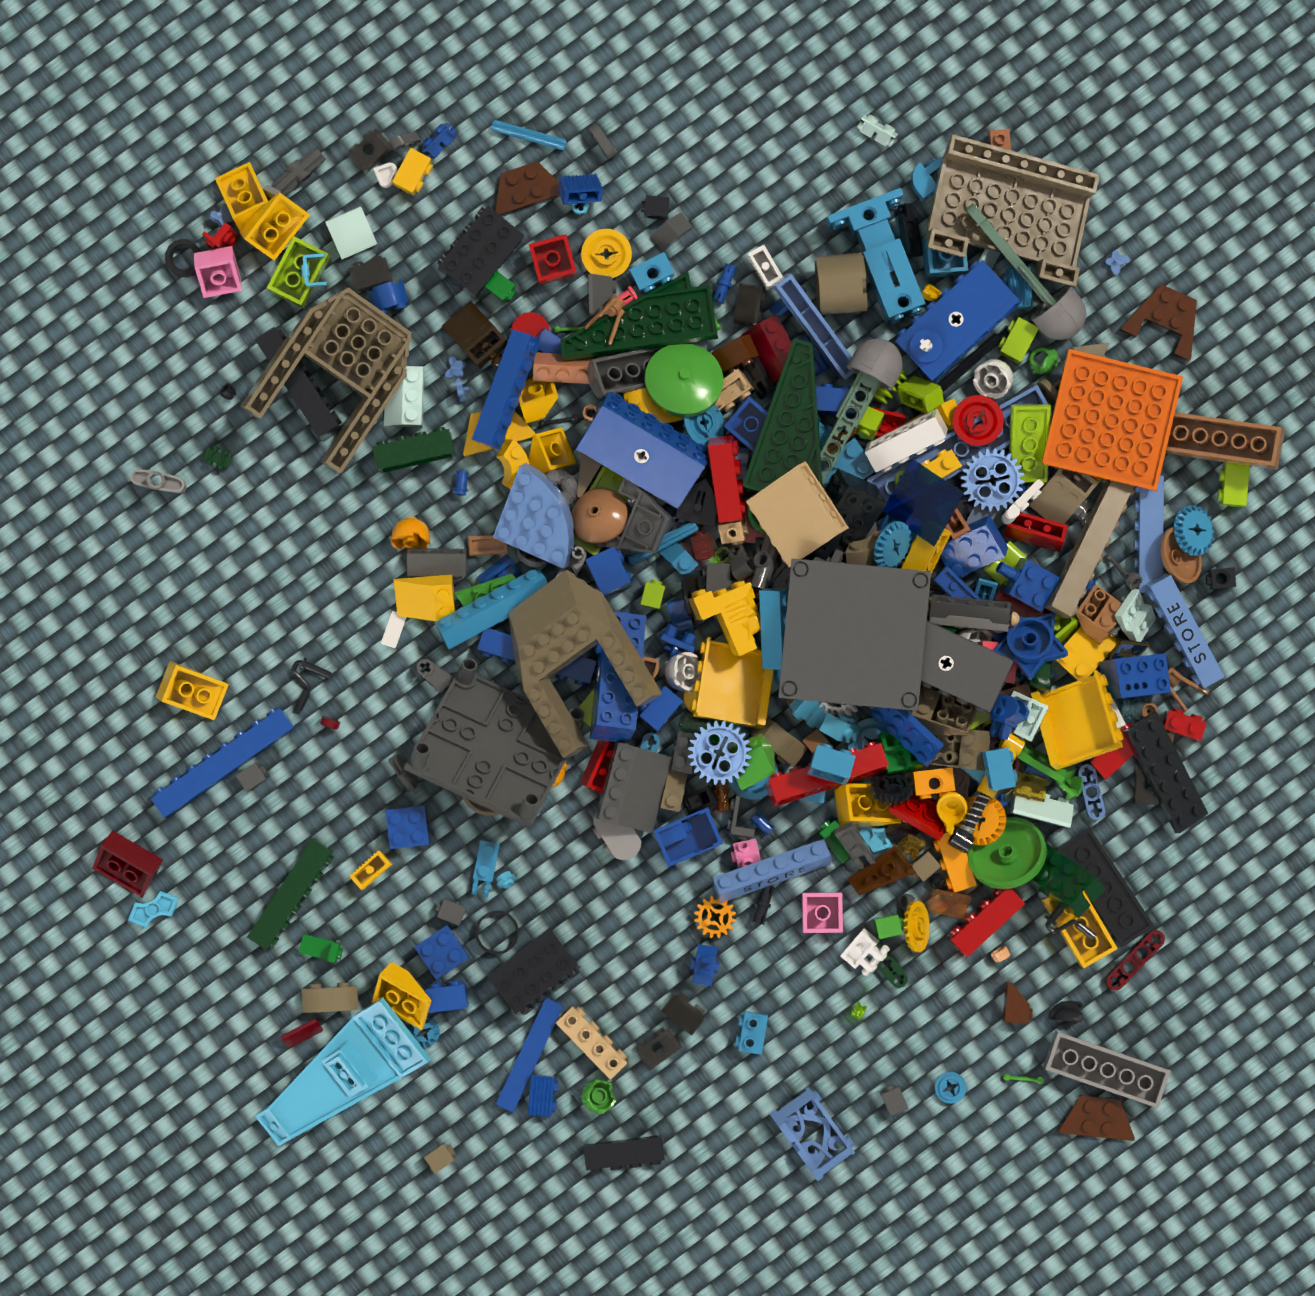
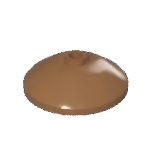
M596 488L586 492L576 501L572 509L573 530L581 540L590 544H604L614 540L623 531L628 520L626 502L617 492L608 488ZM598 509L597 513L593 514V511Z
M1174 527L1167 529L1162 536L1160 544L1161 559L1166 571L1179 583L1189 584L1196 581L1202 568L1201 555L1192 556L1185 553L1175 539Z

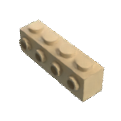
M572 1006L556 1021V1024L611 1080L628 1063L625 1060L627 1058L626 1054L621 1049L616 1050L612 1046L614 1042L606 1034L602 1036L598 1032L599 1026L593 1020L589 1022L584 1017L586 1013L579 1006L577 1008Z

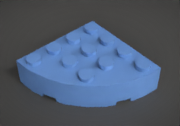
M524 463L519 466L493 538L564 569L570 565L572 551L574 550V525L569 506L561 491L556 485H553L544 473L532 465Z

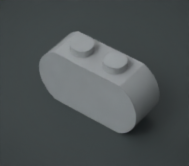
M595 814L593 823L596 828L593 831L598 839L603 838L606 844L603 847L608 855L613 854L615 858L620 860L633 858L641 848V839L633 828L595 819Z

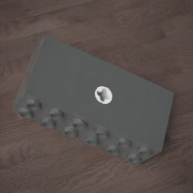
M926 621L921 685L930 689L933 686L939 688V693L947 697L952 694L957 697L956 701L962 704L976 705L974 709L984 714L987 711L991 712L1015 660ZM949 658V662L952 664V666H948L947 668H945V663H943V660H947Z

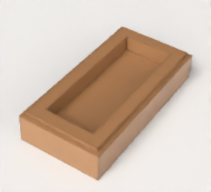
M493 535L468 536L469 556L508 554V544L493 538Z

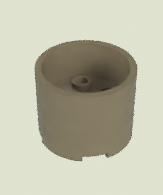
M862 253L815 256V285L819 313L821 315L867 311V293H865L866 271Z

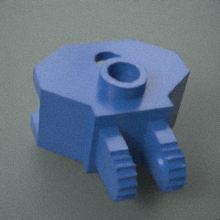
M1000 693L990 712V719L993 720L990 736L994 738L999 736V739L1007 740L1012 727L1016 728L1019 723L1027 720L1030 711L1026 703L1016 700L1015 697Z
M698 944L696 958L692 957L690 969H694L692 983L712 986L713 975L718 973L719 961H716L718 947Z

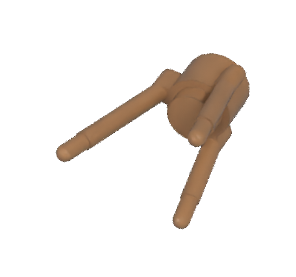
M612 296L584 328L588 329L605 313L612 317L617 315L608 342L611 345L620 319L625 313L622 309L624 302L619 297Z
M1171 667L1168 670L1170 693L1185 712L1187 708L1171 687L1172 685L1176 687L1182 680L1205 695L1209 694L1208 691L1182 676L1174 668Z

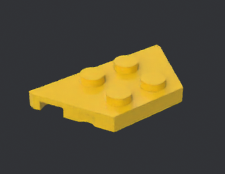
M482 411L473 413L470 416L463 452L464 457L494 449L472 440ZM514 411L505 440L514 439L516 442L533 438V435L536 433Z

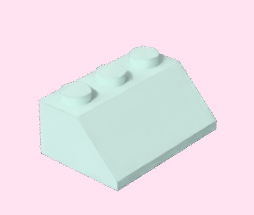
M406 366V377L384 408V427L423 428L424 367Z
M1020 787V790H1014L1009 813L1065 828L1071 827L1074 805L1069 804L1070 800L1058 797V800L1050 799L1051 795L1039 792V795L1031 794L1032 790Z

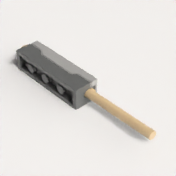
M941 595L932 596L931 606L928 607L927 616H930L929 622L938 626H954L957 629H964L966 627L973 628L976 631L986 629L993 630L996 633L1008 632L1009 626H1016L1020 620L1016 612L1012 611L1011 615V602Z

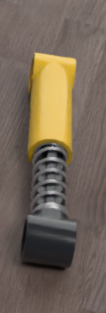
M1010 733L1007 740L1000 741L998 748L1009 747V751L1013 752L1015 760L1022 751L1025 740ZM986 773L976 790L979 792V795H976L977 799L973 801L974 804L970 807V812L966 813L967 818L963 819L964 823L959 828L956 827L954 829L953 835L948 840V845L965 854L974 841V827L976 824H979L978 820L982 818L981 814L985 812L984 809L988 806V801L994 800L998 790L989 791Z

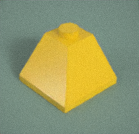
M533 377L526 379L525 387L519 397L520 407L526 424L546 417L558 399L554 382L533 381Z
M562 427L533 435L528 458L530 465L539 469L545 475H549L576 464Z

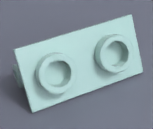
M864 115L861 118L864 123L860 121L857 126L860 130L859 132L870 138L876 132L875 141L885 147H891L894 142L891 138H896L898 135L895 129L890 125L885 124L884 126L878 123L879 120L872 115Z

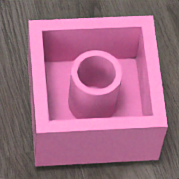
M232 246L194 253V266L203 298L242 291L241 276Z
M802 893V932L843 933L842 893Z

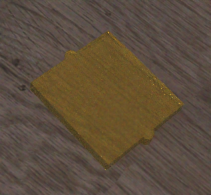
M1016 772L1018 781L1015 782L1016 787H1013L1012 795L1024 797L1027 800L1032 799L1044 802L1048 779L1037 777L1033 774L1027 775Z

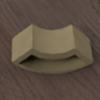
M873 531L866 539L849 543L845 553L847 564L876 566L874 548L882 531Z
M766 717V724L762 729L754 728L750 733L754 737L761 733L774 748V753L778 755L776 759L784 765L789 763L794 767L808 750L799 740L768 717Z
M349 982L337 983V987H321V984H309V988L301 989L303 1013L358 1010L357 986H349Z

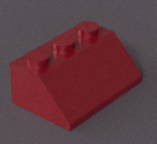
M776 314L741 334L742 336L750 334L759 354L758 357L773 384L780 379L792 344Z
M112 830L102 843L92 869L143 898L156 877L163 859Z

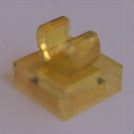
M910 834L898 843V850L902 851L904 857L908 854L912 855V860H915L919 856V852L925 848L924 840Z

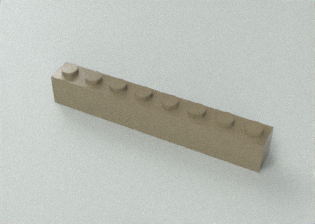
M1110 480L1105 481L1091 510V514L1060 575L1061 579L1047 602L1045 609L1063 619L1073 617L1077 613L1079 608L1077 604L1085 596L1087 583L1093 579L1095 575L1094 569L1102 561V552L1110 544L1111 533L1117 529L1120 522L1118 519L1127 509L1128 504L1126 502L1134 494L1136 487Z

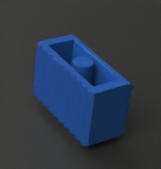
M596 173L594 175L580 174L579 176L565 175L559 178L558 192L563 205L601 202L603 188Z
M531 1074L527 1115L551 1117L552 1112H556L557 1100H553V1094L558 1092V1081H555V1076Z

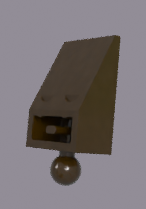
M470 301L445 322L442 327L479 370L491 359L492 366L498 369L503 356L498 353L506 347L507 340L475 304ZM497 340L498 342L492 346V342ZM479 353H483V355L478 359L477 355Z

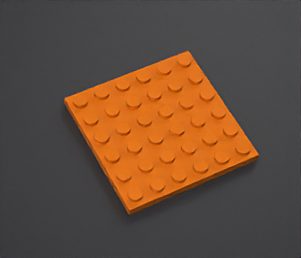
M1068 349L1041 464L1157 491L1183 376Z

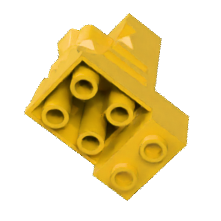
M738 581L731 584V589L729 590L722 588L713 593L705 589L691 593L692 597L688 601L696 619L704 620L716 615L733 656H741L757 649L753 635L761 630L758 606L753 600L756 597L751 582Z

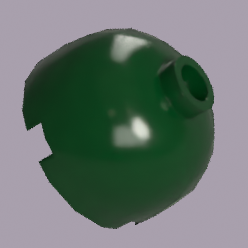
M1052 661L1044 662L1032 680L1027 678L1028 684L1032 688L1040 691H1051Z

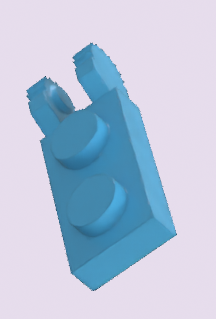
M480 840L473 875L472 895H476L479 880L486 881L483 891L484 897H488L490 885L493 882L499 843Z

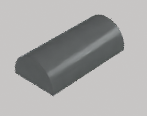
M663 347L636 350L590 360L588 364V378L594 395L597 398L606 397L608 392L622 394L645 388L644 380L647 365L652 356Z

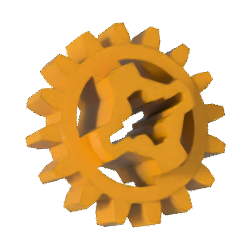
M710 896V901L708 902L706 899H703L704 905H697L700 911H694V914L698 915L694 922L700 923L697 929L703 928V935L709 932L710 938L714 934H717V937L720 938V933L722 932L727 935L726 929L732 930L733 927L730 924L731 922H736L732 918L736 912H731L730 910L733 904L727 905L728 901L720 903L718 897L717 900H714L713 896ZM711 904H720L724 907L715 909ZM706 908L708 912L707 918L702 921V913ZM709 909H711L716 914L720 913V916L718 918L721 925H719L718 922H716L715 920H710L712 915ZM728 913V922L724 925L722 922L723 916ZM710 924L717 925L719 930H711L707 926Z

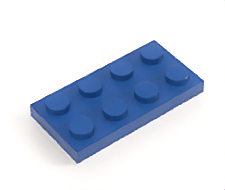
M873 707L870 712L876 722L886 728L890 735L894 736L905 749L909 750L926 767L933 762L944 746L908 710Z

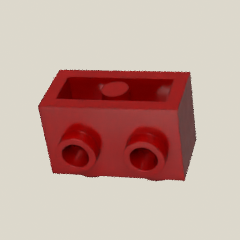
M1176 708L1165 712L1162 723L1167 732L1195 741L1202 740L1207 722L1202 721L1203 717L1191 714L1190 717L1184 715L1183 710Z

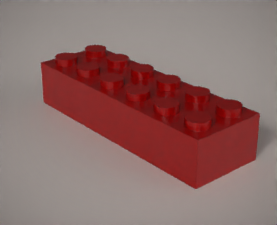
M875 742L864 745V748L857 751L856 748L848 750L852 752L851 755L856 757L847 783L885 772L889 764L881 743L875 744ZM808 763V766L802 769L800 766L789 769L790 772L782 775V772L771 775L766 788L774 808L842 786L843 784L807 774L810 765Z

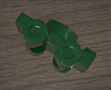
M212 445L211 448L207 447L203 456L206 459L205 463L212 466L214 462L217 464L216 468L223 470L225 467L228 469L233 459L229 457L230 452L223 450L220 453L218 452L220 448Z

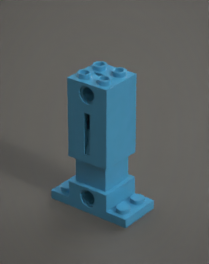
M901 188L828 215L826 220L828 230H839L845 227L844 224L847 223L851 236H857L863 251L865 271L885 322H891L892 324L901 322L904 316L914 317L919 315L926 304L900 238L895 240L889 225L891 218L889 210L898 207V203L901 202L903 197ZM863 216H870L872 220H866ZM898 302H904L907 307H900Z

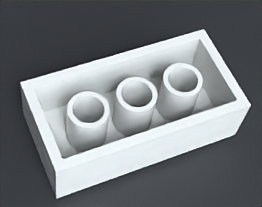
M936 408L930 413L867 443L865 454L875 472L880 470L885 472L892 468V464L896 462L901 464L907 461L910 455L914 453L919 455L927 450L926 447L932 444L937 446L943 443L948 428Z

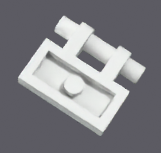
M864 928L843 952L841 957L855 969L860 964L864 967L862 974L868 976L870 972L873 973L877 969V964L887 957L890 949L886 945L878 949L875 945L879 940ZM869 953L873 956L871 960L866 958Z

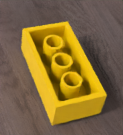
M1083 890L1082 893L1091 906L1080 918H1077L1065 909L1055 922L1057 923V928L1070 920L1075 919L1081 921L1097 934L1093 940H1090L1074 924L1060 932L1078 964L1084 969L1118 948ZM1047 896L1041 899L1049 914L1058 906L1056 902Z

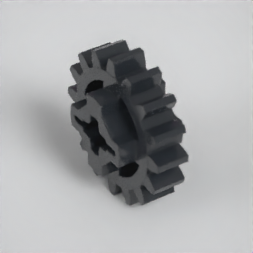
M881 772L880 777L875 776L874 780L871 781V794L874 795V799H879V803L886 802V805L893 803L897 806V802L904 804L905 800L909 801L910 796H913V782H911L910 777L905 778L904 773L898 775V773L885 775Z

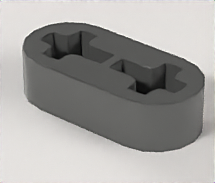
M598 124L589 128L590 134L606 158L609 160L615 156L614 148Z
M417 132L401 134L389 141L394 151L408 149L421 142Z

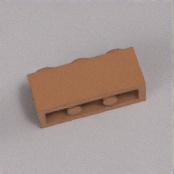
M537 352L534 357L533 381L590 384L588 364L593 357L563 361L562 354Z

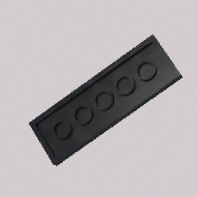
M1151 712L1123 731L1174 832L1179 834L1206 816L1208 812L1158 713Z
M1090 827L1056 848L1063 855L1095 875L1105 888L1102 894L1094 902L1091 901V903L1121 948L1154 927V924Z

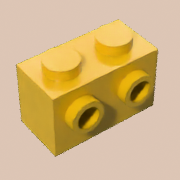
M410 148L392 181L393 185L413 196L416 192L419 193L424 185L422 181L425 175L429 176L433 169L431 158Z
M944 449L935 455L937 457L935 460L930 462L928 459L918 465L920 469L916 473L926 489L962 467L952 449L948 452Z

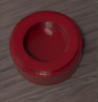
M322 716L320 721L321 725L336 730L339 729L341 723L336 719Z

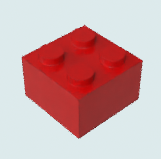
M566 234L529 244L539 285L577 276Z

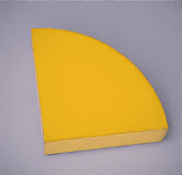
M928 283L921 293L924 299L937 302L941 299L940 294L942 292Z

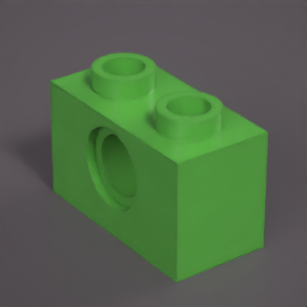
M898 914L873 918L878 939L902 934L904 921Z

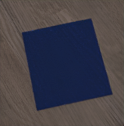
M912 458L883 512L896 521L905 523L909 526V530L932 546H935L964 493Z

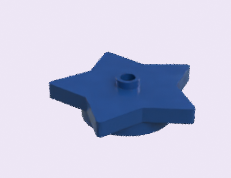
M1054 613L1037 618L1019 616V623L1013 627L1009 626L1007 636L993 651L1015 660L1026 677L1032 680L1044 662L1068 656L1066 648L1054 636Z

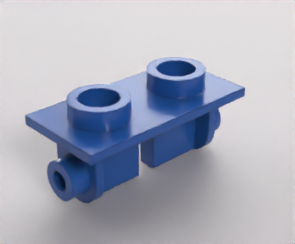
M441 123L435 129L436 133L421 143L422 147L419 151L427 152L425 154L427 157L435 159L444 150L439 143L442 142L445 146H448L456 138L457 131L454 128L449 129L451 124Z

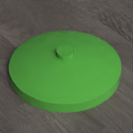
M685 343L669 345L656 352L647 365L644 382L650 400L660 410L677 417H693L705 413L718 401L723 387V373L718 361L710 352L700 346Z
M1006 817V826L1002 835L988 845L972 844L968 850V862L975 877L984 885L996 889H1011L1029 882L1039 873L1046 860L1047 846L1041 831L1033 823L1022 818Z

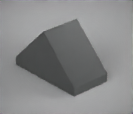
M679 213L665 221L651 238L664 252L689 232L693 226L682 213Z

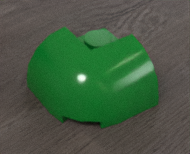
M888 732L879 734L878 744H882L889 764L886 769L887 775L900 772L907 774L925 766L909 750L905 749L894 736Z

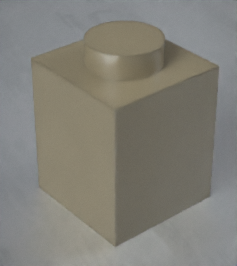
M926 851L911 864L916 872L912 876L916 881L920 879L924 882L941 865L929 851Z
M444 1142L426 1154L424 1158L433 1172L437 1173L456 1159L454 1156L456 1152L450 1144L447 1145Z

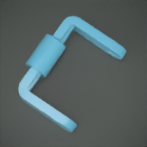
M325 254L303 256L301 271L307 287L327 285V282L309 283L310 273L309 265H307V259L323 258Z

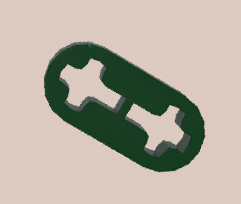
M887 955L885 959L891 960L889 964L893 969L889 971L887 967L882 968V961L877 966L894 987L902 988L907 984L908 977L894 958ZM894 971L899 976H904L902 978V984H900L899 982L894 983L895 977L892 974Z

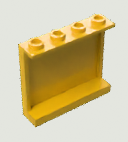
M707 637L704 642H701L700 646L702 660L698 661L697 665L699 679H696L694 684V691L697 692L696 698H693L691 703V710H694L693 716L762 729L766 724L774 669H762V650L754 649L741 656H733L727 643L711 641V637Z
M1094 670L1095 675L1046 693L1041 694L1039 691L1031 693L1032 699L1049 706L1040 724V729L1050 765L1056 770L1123 747L1121 742L1124 739L1123 734L1116 724L1118 717L1111 707L1113 699L1106 689L1108 685L1107 679L1104 674L1102 675L1097 670Z

